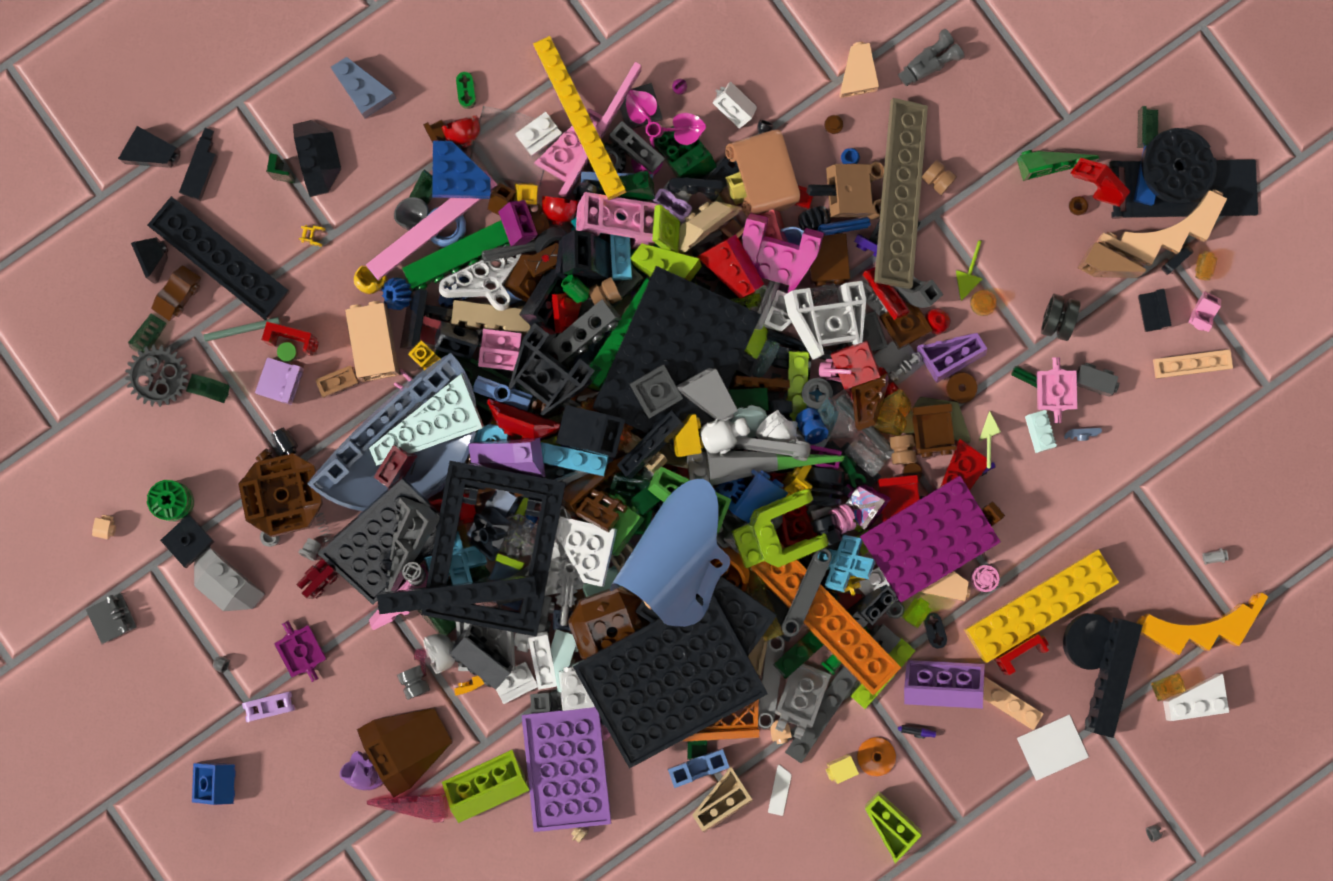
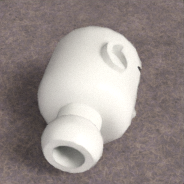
M739 418L732 424L730 420L715 419V421L703 425L700 430L703 444L711 454L727 453L730 448L736 445L737 436H746L750 433L745 418Z

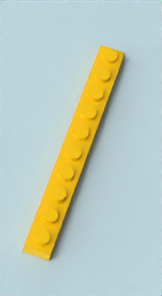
M548 36L533 43L608 201L626 193L551 37Z

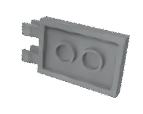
M802 664L788 677L775 714L780 716L775 729L783 732L787 722L797 725L793 737L801 740L806 726L812 728L831 674L806 664Z

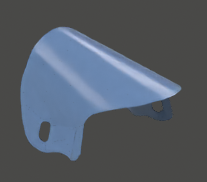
M690 480L678 487L664 501L610 587V591L620 586L630 590L645 601L667 625L685 627L700 621L709 607L713 591L720 576L727 571L730 565L729 556L717 545L718 500L714 488L707 480ZM718 559L723 565L716 568L710 561ZM696 594L703 598V606L697 602Z

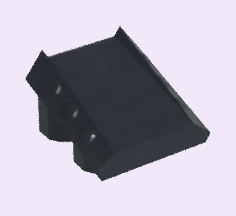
M486 507L481 513L474 515L473 521L476 528L471 532V544L490 561H495L512 521H508L496 508Z

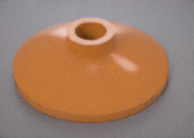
M873 737L860 745L857 752V761L865 773L871 776H882L893 768L896 761V753L890 742L880 737ZM877 753L881 756L879 761L874 760V755Z

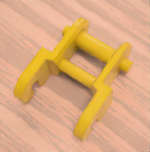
M308 225L301 226L303 229L302 238L298 240H301V243L305 241L310 242V245L322 247L323 244L313 242V234L316 230L325 231L326 228L319 226L310 228L307 227ZM307 230L311 231L310 239H306Z

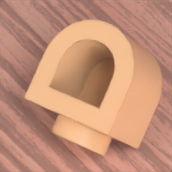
M102 515L101 518H95L92 536L108 540L111 536L113 537L116 531L113 517Z
M775 720L770 728L772 741H777V744L787 743L788 738H792L788 723L783 732L775 729L778 720Z

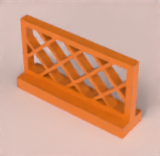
M759 699L745 706L746 709L739 716L732 713L736 717L732 723L726 724L721 719L682 741L758 738L760 731L758 728ZM749 711L753 715V722L745 723L741 718Z

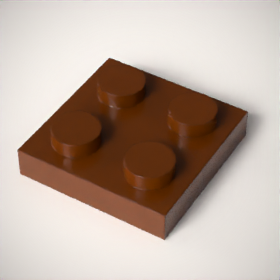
M908 302L905 305L910 312L906 316L896 320L892 318L889 312L880 316V320L898 350L931 334L933 331L919 307Z

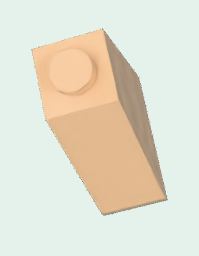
M857 42L851 46L839 94L840 99L878 90L879 85L870 43Z
M953 571L919 591V593L965 601L966 598H969L971 587L968 586L969 582Z

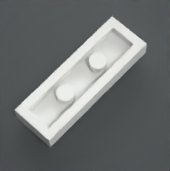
M538 633L537 637L528 635L538 690L557 687L548 633Z

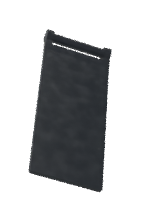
M1216 160V177L1208 191L1217 190L1223 193V197L1227 198L1219 216H1257L1256 160ZM1141 161L1109 162V168L1118 178L1119 168H1124L1125 186L1130 191L1125 198L1126 212L1121 211V206L1113 205L1112 219L1187 217L1204 197L1203 195L1199 199L1186 204L1169 203L1155 196L1154 205L1152 206L1134 202ZM1176 161L1174 164L1177 171H1182V163Z

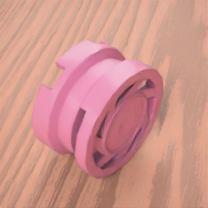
M840 505L838 508H833L828 512V515L834 514L837 522L835 528H838L841 534L855 529L856 522H853L855 516L848 505Z
M979 566L971 574V584L977 591L990 592L998 586L999 574L992 566Z

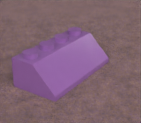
M907 660L904 704L983 709L985 664Z

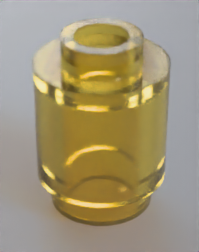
M1204 251L1203 254H1199L1194 271L1196 273L1195 278L1210 281L1214 275L1218 260L1217 257H1214V253Z

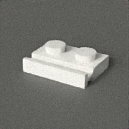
M544 112L515 133V135L533 157L559 138L562 132L557 128L547 112Z
M524 662L516 666L515 671H511L510 675L496 691L502 703L505 704L537 688L538 685L527 663Z

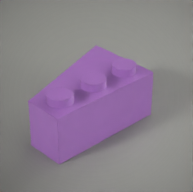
M978 333L955 337L951 340L918 345L917 352L921 354L922 361L936 383L985 356L987 347Z

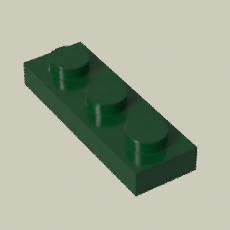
M809 631L773 665L786 679L824 644Z

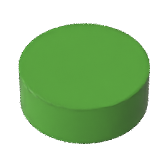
M284 342L279 345L277 355L282 361L290 362L296 358L297 349L293 344Z

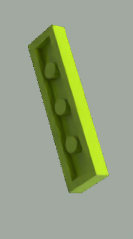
M789 351L788 380H790V388L788 389L787 401H793V412L790 414L793 421L796 420L797 415L801 411L807 409V404L803 401L801 393L804 384L808 382L809 352Z
M900 638L901 640L889 655L902 667L916 650ZM888 682L874 695L860 684L850 697L866 709Z

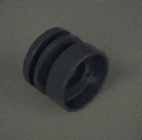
M811 468L804 479L806 482L812 483L813 487L811 489L813 501L810 504L823 507L841 505L842 500L833 497L842 496L843 492L834 490L835 486L844 485L845 472L825 468Z

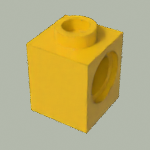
M515 183L516 195L514 201L525 200L526 204L537 205L538 185Z

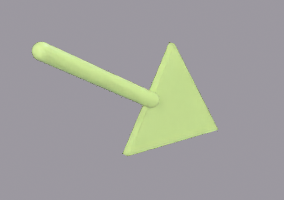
M991 411L988 413L979 441L987 438L988 469L991 468V436L1001 432Z

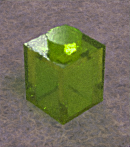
M921 597L919 600L914 598L901 618L913 627L919 628L932 609L928 607L929 603Z

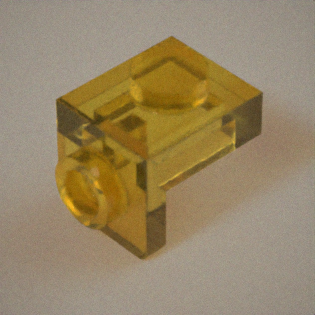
M1179 673L1168 675L1151 683L1157 701L1186 692L1184 681Z

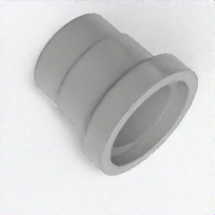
M308 538L298 553L309 560L316 561V555L321 544Z

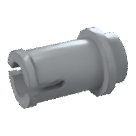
M1219 548V551L1202 553L1205 565L1228 561L1226 549Z

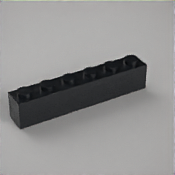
M1113 617L1109 625V635L1104 645L1105 651L1103 659L1099 664L1100 671L1095 681V690L1090 700V710L1085 719L1084 730L1114 738L1143 625Z

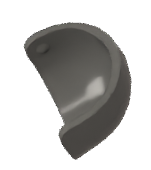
M406 198L397 205L394 211V219L397 224L409 231L428 216V207L419 198Z

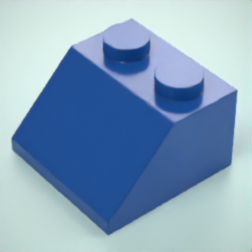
M193 763L192 802L210 805L234 804L235 765Z

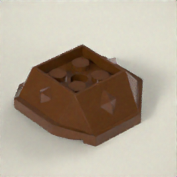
M293 453L255 462L245 477L238 483L245 520L270 537L309 529L323 505L321 495L307 484L316 473L315 466ZM282 492H287V497L284 500H279V495Z
M621 587L613 591L607 589L580 599L568 620V624L581 658L585 659L650 624L651 622L635 612L643 600L633 592ZM609 627L617 628L614 633L607 632V629Z

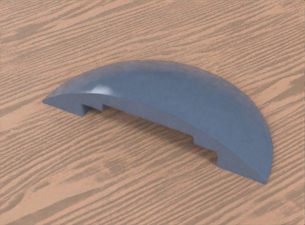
M449 353L390 397L338 447L307 484L317 493L338 505L359 511L365 510L388 489L374 478L381 464L376 466L369 449L374 443L461 373L464 375L476 405L471 383L454 355ZM476 431L411 453L417 455L414 461V470L412 475H410L413 463L404 478L426 499L432 497L445 487L449 461L462 463L466 461L469 455L468 443H473Z

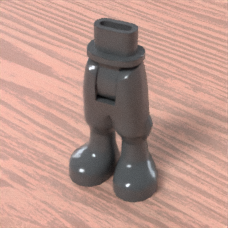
M944 28L939 33V40L933 46L924 48L907 67H903L904 70L898 76L907 87L912 82L915 84L918 80L936 71H940L949 61L962 60L965 58L964 52L958 44H954L953 37ZM951 46L943 55L936 57L939 52Z

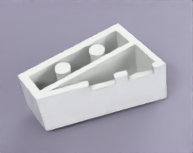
M1218 673L1163 701L1165 716L1168 721L1229 713L1223 674Z

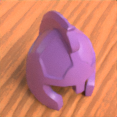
M355 751L350 761L344 764L340 770V778L351 787L359 790H373L383 784L370 759H364L363 753Z

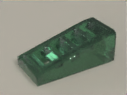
M151 313L128 341L129 347L136 352L141 350L143 353L145 352V346L151 350L152 345L155 344L167 323ZM153 322L159 327L156 329L150 323ZM146 329H149L154 333L150 334L146 331ZM142 335L147 337L149 340L146 341L145 339L141 338ZM140 342V343H142L144 346L142 347V346L138 345L137 343Z

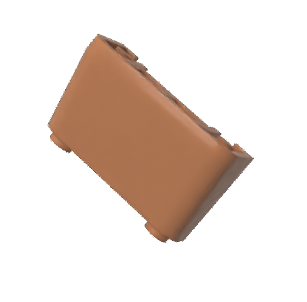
M780 130L768 131L729 143L725 146L726 157L731 162L737 161L747 197L742 202V211L745 213L746 218L750 213L760 215L772 210L778 212L785 211L800 200L799 188Z

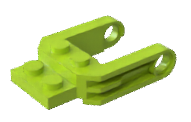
M810 489L798 491L754 510L749 524L731 531L745 568L763 561L776 567H781L829 545L827 536L823 533L821 536L810 540L805 539L782 549L774 525L771 523V519L813 501Z

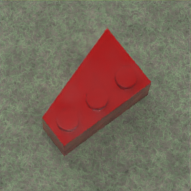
M736 234L697 256L740 299L755 292L764 285Z

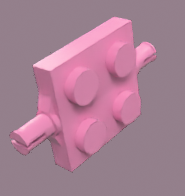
M1055 357L1052 358L1053 369L1037 371V409L1054 412V423H1062V411L1077 409L1076 371L1060 369L1061 358Z

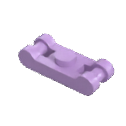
M291 691L242 703L243 709L246 710V722L294 711L295 706L292 705L290 698L292 697ZM283 699L285 707L279 708L278 700ZM254 706H258L259 713L254 714Z

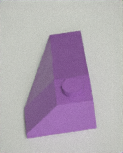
M540 438L468 443L471 463L525 475L545 477Z

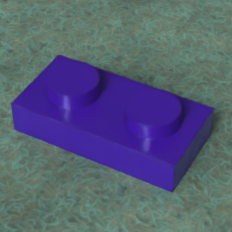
M858 234L854 240L857 243L856 247L863 251L869 249L874 252L873 256L876 257L878 244Z

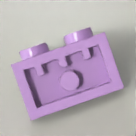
M267 358L255 393L292 405L304 369L294 364L290 365Z

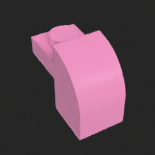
M1204 291L1188 323L1198 330L1209 332L1213 326V318L1221 307V299Z

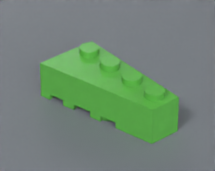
M660 467L654 472L648 490L664 502L678 487L690 480ZM715 492L718 500V534L731 499Z

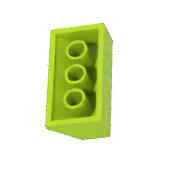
M513 750L442 782L450 810L458 823L530 791Z

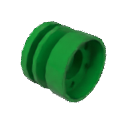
M162 480L156 482L150 488L147 494V506L155 517L161 520L178 522L191 513L194 507V497L192 491L186 485L173 480ZM166 497H170L172 501L170 504L165 500Z

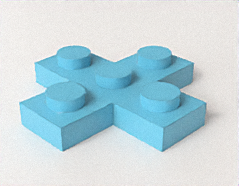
M458 531L449 573L452 584L472 582L469 569L487 565L486 556L475 546L463 549ZM432 556L425 557L428 572Z
M843 534V540H841L837 551L827 549L830 551L832 558L827 568L830 572L825 583L826 588L845 592L850 575L869 579L875 564L874 559L858 556L862 545L861 538ZM819 552L818 559L821 562H826L827 555Z

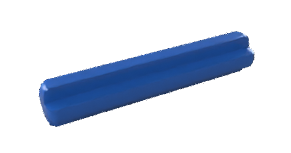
M868 217L822 224L818 227V231L823 232L824 236L866 229L871 226V222Z

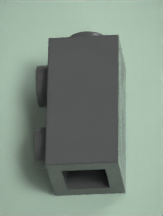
M1089 363L1078 367L1076 373L1078 387L1108 397L1117 392L1120 383L1117 382L1118 376H1115L1113 371L1107 369L1100 371L1096 369L1095 365Z

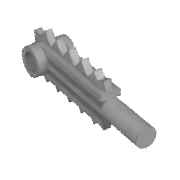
M569 558L567 560L562 559V564L558 566L562 570L558 573L562 579L557 581L560 587L556 590L560 594L555 597L558 599L556 604L561 606L560 625L563 626L568 624L569 607L575 605L574 601L576 600L573 594L578 592L574 588L578 584L574 579L579 577V575L575 573L577 569Z

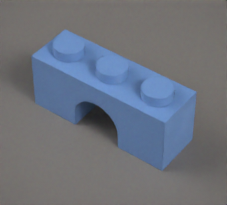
M723 748L672 766L668 768V772L674 788H677L700 777L714 774L730 767Z

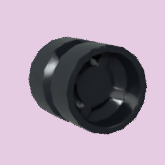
M768 401V413L772 414L779 410L780 414L788 421H793V418L790 416L793 412V401Z
M834 514L825 515L810 522L814 533L818 534L817 536H821L823 533L826 534L829 545L843 540L840 530L835 528L837 522Z

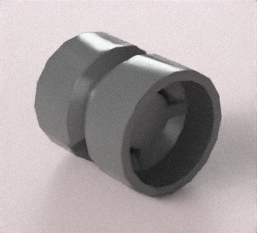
M420 665L397 674L401 685H405L403 691L407 700L430 691L427 681L422 680L423 671Z

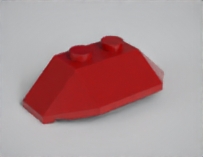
M488 399L487 403L499 428L504 429L505 434L511 436L518 434L522 436L521 439L540 438L541 440L560 429L561 423L494 399Z

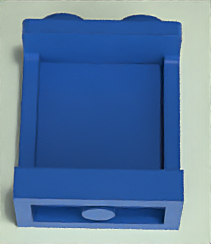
M753 469L751 471L755 475L754 479L735 504L731 501L728 507L734 515L747 523H750V517L754 510L782 499L788 494L783 489V483L777 479L770 480L771 476L763 470L758 472Z

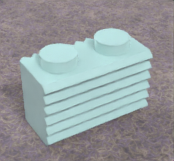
M1046 410L1032 413L1025 417L1035 453L1050 450L1057 446L1053 436L1054 433H1052L1053 430L1050 429L1052 426L1050 425L1049 418H1047Z

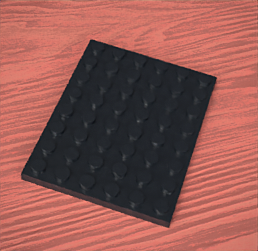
M655 266L592 409L603 414L625 419L626 424L646 433H649L671 410L677 414L682 422L689 414H696V418L699 417L701 427L713 422L714 418L683 394H681L682 400L648 418L629 384L657 367L664 365L676 386L706 369L712 368L717 370L728 390L761 314ZM673 438L668 443L674 445Z
M712 594L704 617L697 623L685 627L671 626L665 624L659 618L573 665L576 674L629 769L768 694L714 594ZM699 596L696 600L703 606V598Z

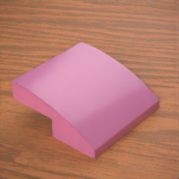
M483 329L478 367L514 371L520 351L522 333Z

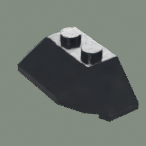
M312 120L293 124L294 141L309 197L329 193L342 169L333 132Z

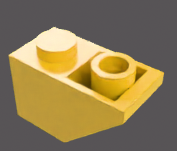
M689 414L683 421L685 426L673 437L675 455L678 457L702 453L701 448H704L698 429H701L699 417L696 418V414Z

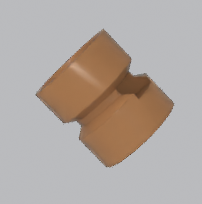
M938 160L922 176V180L928 185L934 184L935 191L940 195L957 178L951 171H945V166Z
M612 277L602 281L600 286L595 284L589 287V294L594 305L602 299L612 304L622 300Z
M914 435L889 438L890 447L894 450L891 454L893 465L917 462L916 451L913 450L915 446Z

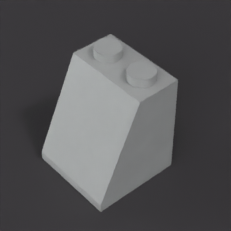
M708 368L676 386L681 394L714 419L727 421L734 417L733 413L738 411L716 369Z

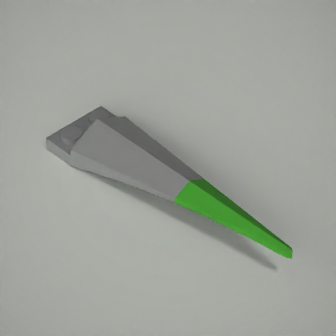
M707 451L688 455L687 465L689 480L704 479L714 486L753 476L754 474L751 473L753 469L758 472L763 470L767 473L800 466L840 462L844 460V456L810 454L807 461H800L789 455L767 452L728 451L724 454H720V452L711 454Z

